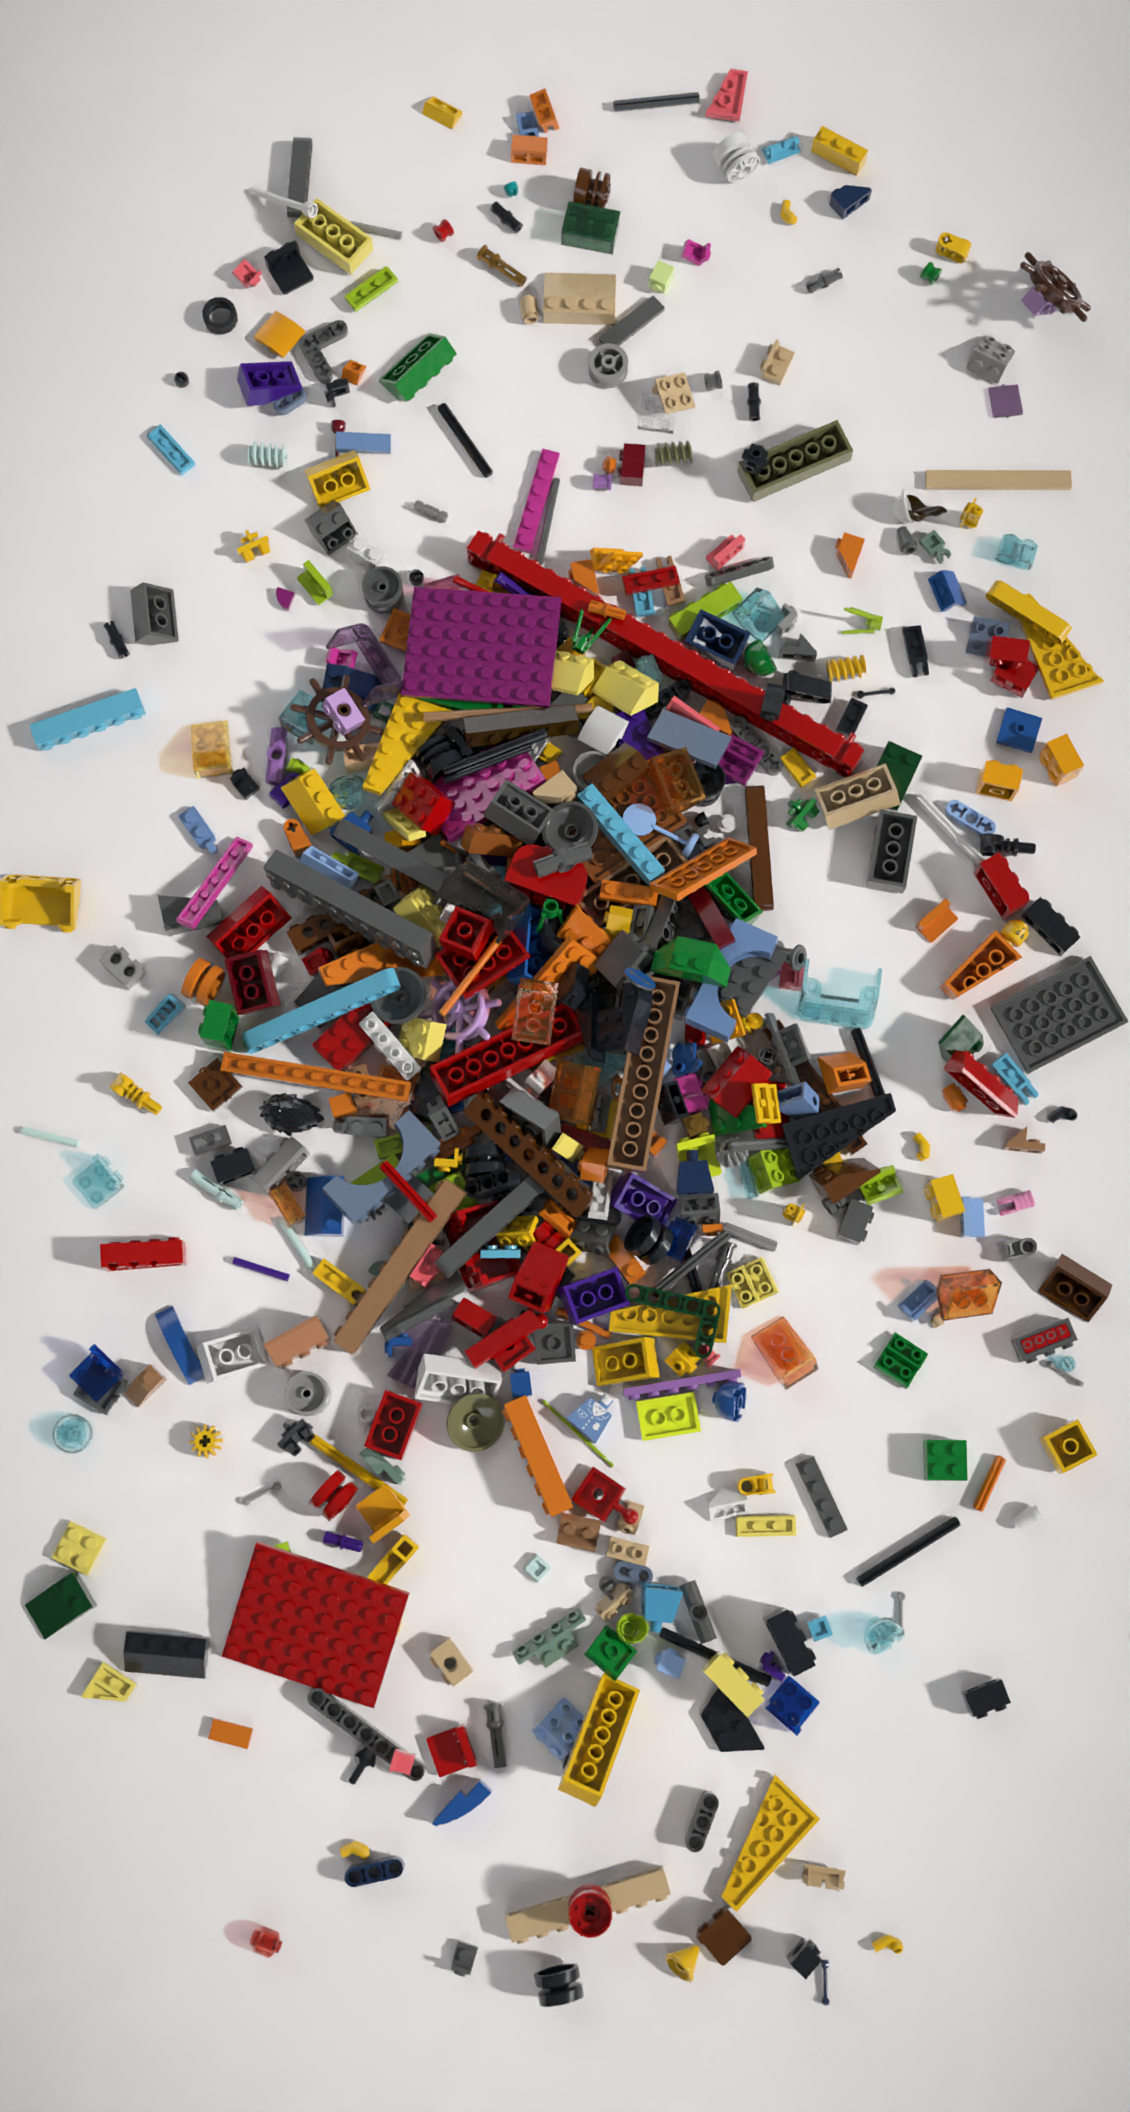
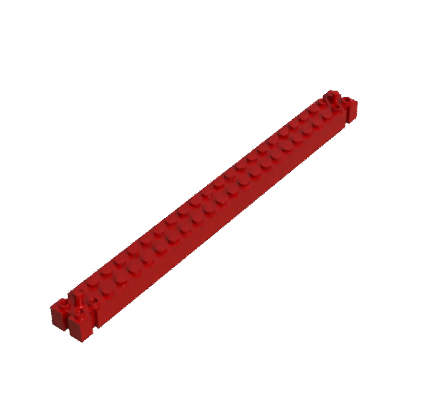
M478 530L467 546V558L470 565L492 574L503 572L504 575L527 592L535 593V596L561 597L560 616L574 624H577L580 610L583 609L584 613L580 627L588 632L591 628H594L593 635L608 618H611V622L598 636L600 639L621 651L627 649L632 657L676 682L679 680L688 681L693 692L710 701L719 702L725 710L736 716L743 717L751 725L786 745L794 747L800 753L823 766L834 769L837 774L844 778L852 776L858 766L865 749L859 743L853 742L856 738L854 733L850 732L846 738L839 732L835 733L829 730L827 725L815 722L811 716L801 714L792 705H785L784 703H782L778 721L765 720L763 717H760L765 694L762 688L748 684L746 679L738 678L730 670L718 667L711 659H704L697 651L685 648L681 642L669 639L665 633L653 630L649 624L637 621L629 613H626L624 620H620L610 616L604 618L603 615L588 612L591 600L607 603L600 596H593L588 593L584 587L572 584L568 578L556 575V572L552 569L542 567L538 561L526 558L519 550H512L503 542L505 536L502 533H499L493 541V537L489 533H482ZM610 604V606L618 608L616 605Z

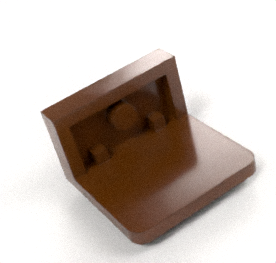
M727 1906L718 1908L712 1914L713 1918L707 1923L706 1921L703 1922L696 1929L697 1932L695 1933L698 1941L704 1944L722 1966L726 1965L752 1940L751 1935Z

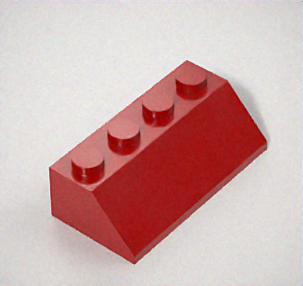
M260 886L206 937L227 959L256 951L291 919V916L270 891Z
M956 1050L943 1070L995 1115L1016 1118L1018 1115L1019 1098L1013 1094V1089L1003 1085L1000 1082L1001 1079L995 1074H990L987 1071L988 1068L983 1063L973 1059L974 1055L967 1050Z

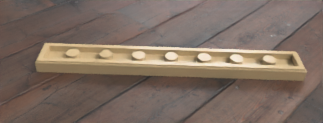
M1071 470L925 471V490H1071L1072 488Z

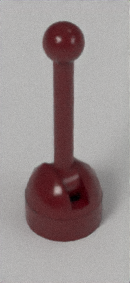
M339 419L331 421V429L334 434L345 431V421ZM335 448V457H338L339 451H336Z

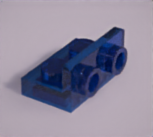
M676 1217L668 1225V1228L673 1231L674 1237L672 1245L665 1256L682 1262L698 1226Z

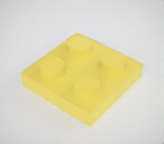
M70 1521L51 1558L85 1575H89L107 1538Z

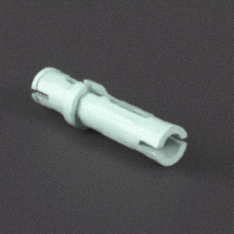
M197 1169L191 1173L189 1180H192L216 1196L221 1203L228 1204L236 1211L240 1209L243 1200L232 1194L230 1189L223 1188Z

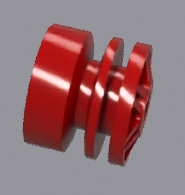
M584 1884L576 1888L571 1894L568 1903V1914L573 1930L580 1936L594 1938L604 1934L610 1927L613 1917L611 1900L607 1892L600 1886ZM586 1905L593 1906L594 1910L591 1911L589 1909L586 1911Z

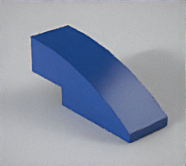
M481 1779L467 1795L460 1789L433 1820L432 1824L439 1826L464 1816L480 1805L492 1793V1790Z

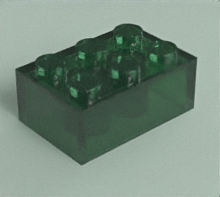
M568 201L561 231V245L613 255L620 226L621 211Z

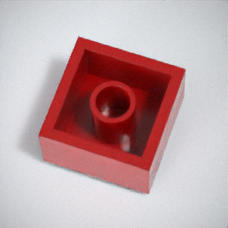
M992 636L987 641L984 663H989L991 667L1008 665V669L1018 670L1019 667L1024 666L1028 661L1030 640Z
M455 906L438 940L442 948L477 962L494 928L491 920Z

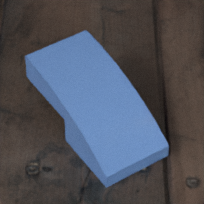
M534 112L516 114L519 134L539 137Z

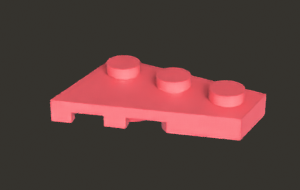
M730 69L721 84L720 90L713 98L712 104L705 112V117L740 122L748 71Z

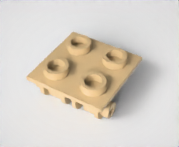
M685 372L654 379L656 384L651 390L653 394L660 396L665 415L695 408Z

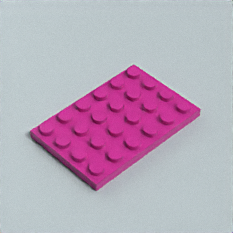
M503 743L491 744L490 746H488L487 748H485L484 750H482V751H480V752H483V751L488 750V749H490V748L496 747V746L501 745V744H503ZM525 753L447 784L443 780L445 775L435 780V783L432 784L456 803L441 829L449 842L452 843L463 837L466 824H483L489 819L484 817L483 814L506 779L529 794L547 782L530 754Z

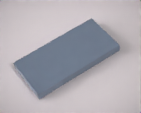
M663 709L648 734L647 741L715 769L731 741V736Z

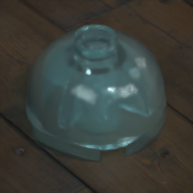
M348 775L339 777L331 782V788L328 789L339 807L343 810H355L364 803L367 796V791L362 789L365 780L357 775H354V778H348Z
M79 1414L65 1415L53 1427L52 1438L54 1444L65 1453L75 1454L82 1452L90 1445L93 1439L92 1425L86 1417Z
M879 1616L872 1618L864 1632V1642L871 1655L872 1653L877 1655L892 1648L891 1644L895 1640L899 1643L905 1637L902 1627L898 1622L889 1617L879 1618Z

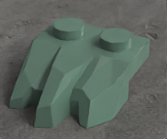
M364 1448L359 1452L377 1475L381 1476L387 1472L397 1485H401L406 1480L403 1477L406 1473L398 1465L393 1466L380 1454L368 1448Z

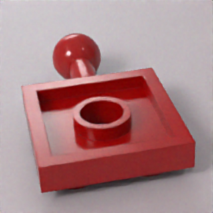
M536 1314L542 1324V1327L538 1329H544L548 1324V1318L544 1314ZM513 1317L510 1318L508 1321H506L504 1324H502L501 1326H499V1327H498L497 1329H495L493 1332H495V1331L498 1330L499 1328L503 1327L504 1325H506L507 1323H509L510 1321H512L514 1318H513ZM526 1336L515 1343L512 1350H504L493 1358L505 1373L536 1350V1348Z
M594 1466L571 1499L604 1523L613 1509L623 1515V1520L627 1524H635L639 1519V1514L635 1509H626L618 1503L626 1488ZM597 1489H602L604 1492L603 1497L596 1500L594 1492Z

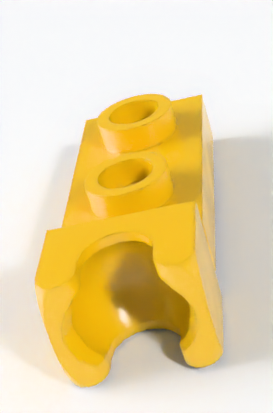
M325 1258L322 1259L312 1273L354 1306L357 1303L353 1298V1294L356 1291L364 1294L367 1292L365 1288Z

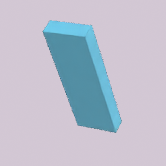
M161 424L147 434V438L181 476L196 465L192 458Z

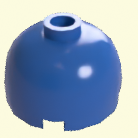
M727 1382L722 1384L717 1392H714L712 1403L715 1404L716 1412L723 1419L739 1422L742 1418V1415L739 1413L741 1408L745 1409L747 1390L743 1387L744 1383Z

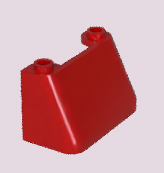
M494 1200L453 1213L444 1226L450 1246L455 1244L498 1205V1201ZM496 1236L486 1244L501 1247ZM480 1249L459 1269V1272L468 1289L467 1291L474 1292L516 1277L522 1263L517 1258H481Z

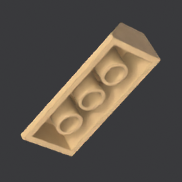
M886 763L814 789L829 830L878 813L880 809L886 810L900 805L898 791Z

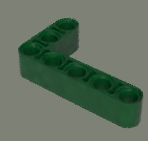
M631 1284L626 1288L625 1295L629 1301L701 1317L694 1351L700 1358H707L711 1355L721 1313L718 1303L638 1284ZM633 1287L638 1288L640 1291V1295L636 1299L631 1298L629 1295V1291ZM653 1291L659 1294V1300L656 1303H652L648 1299L649 1294ZM670 1296L678 1298L679 1303L676 1307L668 1305V1298ZM690 1300H694L698 1304V1308L694 1312L687 1309V1303ZM710 1304L717 1307V1314L714 1316H710L706 1312V1308ZM705 1324H710L713 1327L711 1335H705L702 1332V1327ZM702 1343L707 1344L709 1347V1352L706 1355L698 1352V1346Z

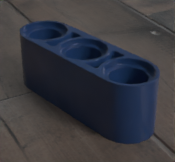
M391 1856L355 1864L348 1868L344 1880L348 1886L358 1887L394 1879L402 1874L405 1863L401 1857ZM397 1862L400 1865V1870L398 1872L391 1871L389 1864ZM373 1866L378 1867L380 1870V1875L377 1877L372 1876L369 1872V1869ZM351 1871L359 1873L360 1879L358 1881L350 1879L349 1873Z

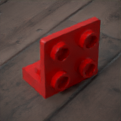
M464 1724L426 1739L440 1778L467 1767L477 1766L478 1762Z

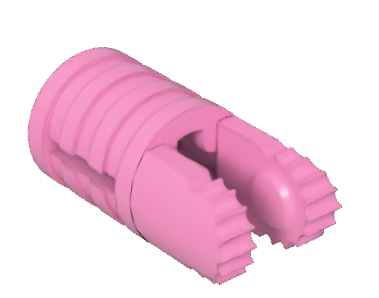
M1030 1190L996 1200L998 1205L1012 1204L1010 1207L1001 1209L999 1211L1000 1216L1035 1207Z

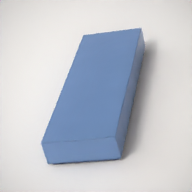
M336 432V451L350 452L355 450V452L390 454L391 434Z

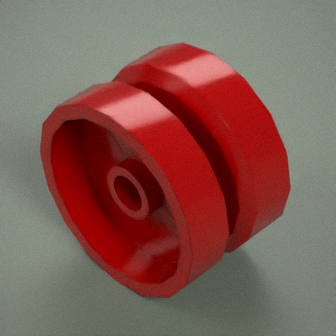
M339 1470L334 1472L323 1483L308 1502L315 1509H320L328 1503L322 1511V1516L329 1522L346 1508L359 1490L352 1482L347 1483L340 1489L345 1482L346 1476Z

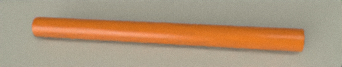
M499 936L494 938L440 1009L439 1013L442 1016H446L503 941Z

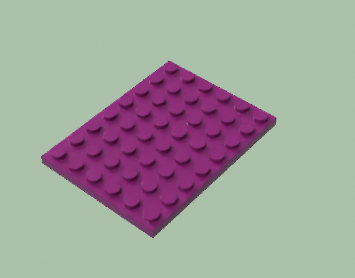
M414 587L401 696L550 708L561 597Z

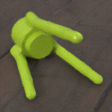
M850 607V609L844 608L846 612L866 618L865 626L868 629L842 631L841 634H874L875 630L880 631L883 616L871 614L854 607Z

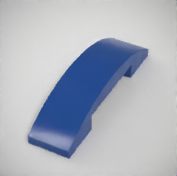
M171 1306L156 1314L155 1317L165 1340L188 1384L191 1385L204 1378L200 1360L195 1354L174 1307Z

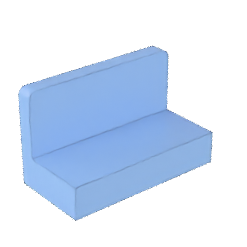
M962 1196L961 1199L965 1212L960 1215L961 1238L984 1237L983 1199Z

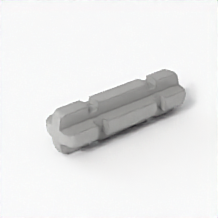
M417 500L414 504V510L417 512L422 511L424 515L434 519L438 518V521L443 523L448 519L447 512L439 511L434 506L427 503L424 504L420 500Z

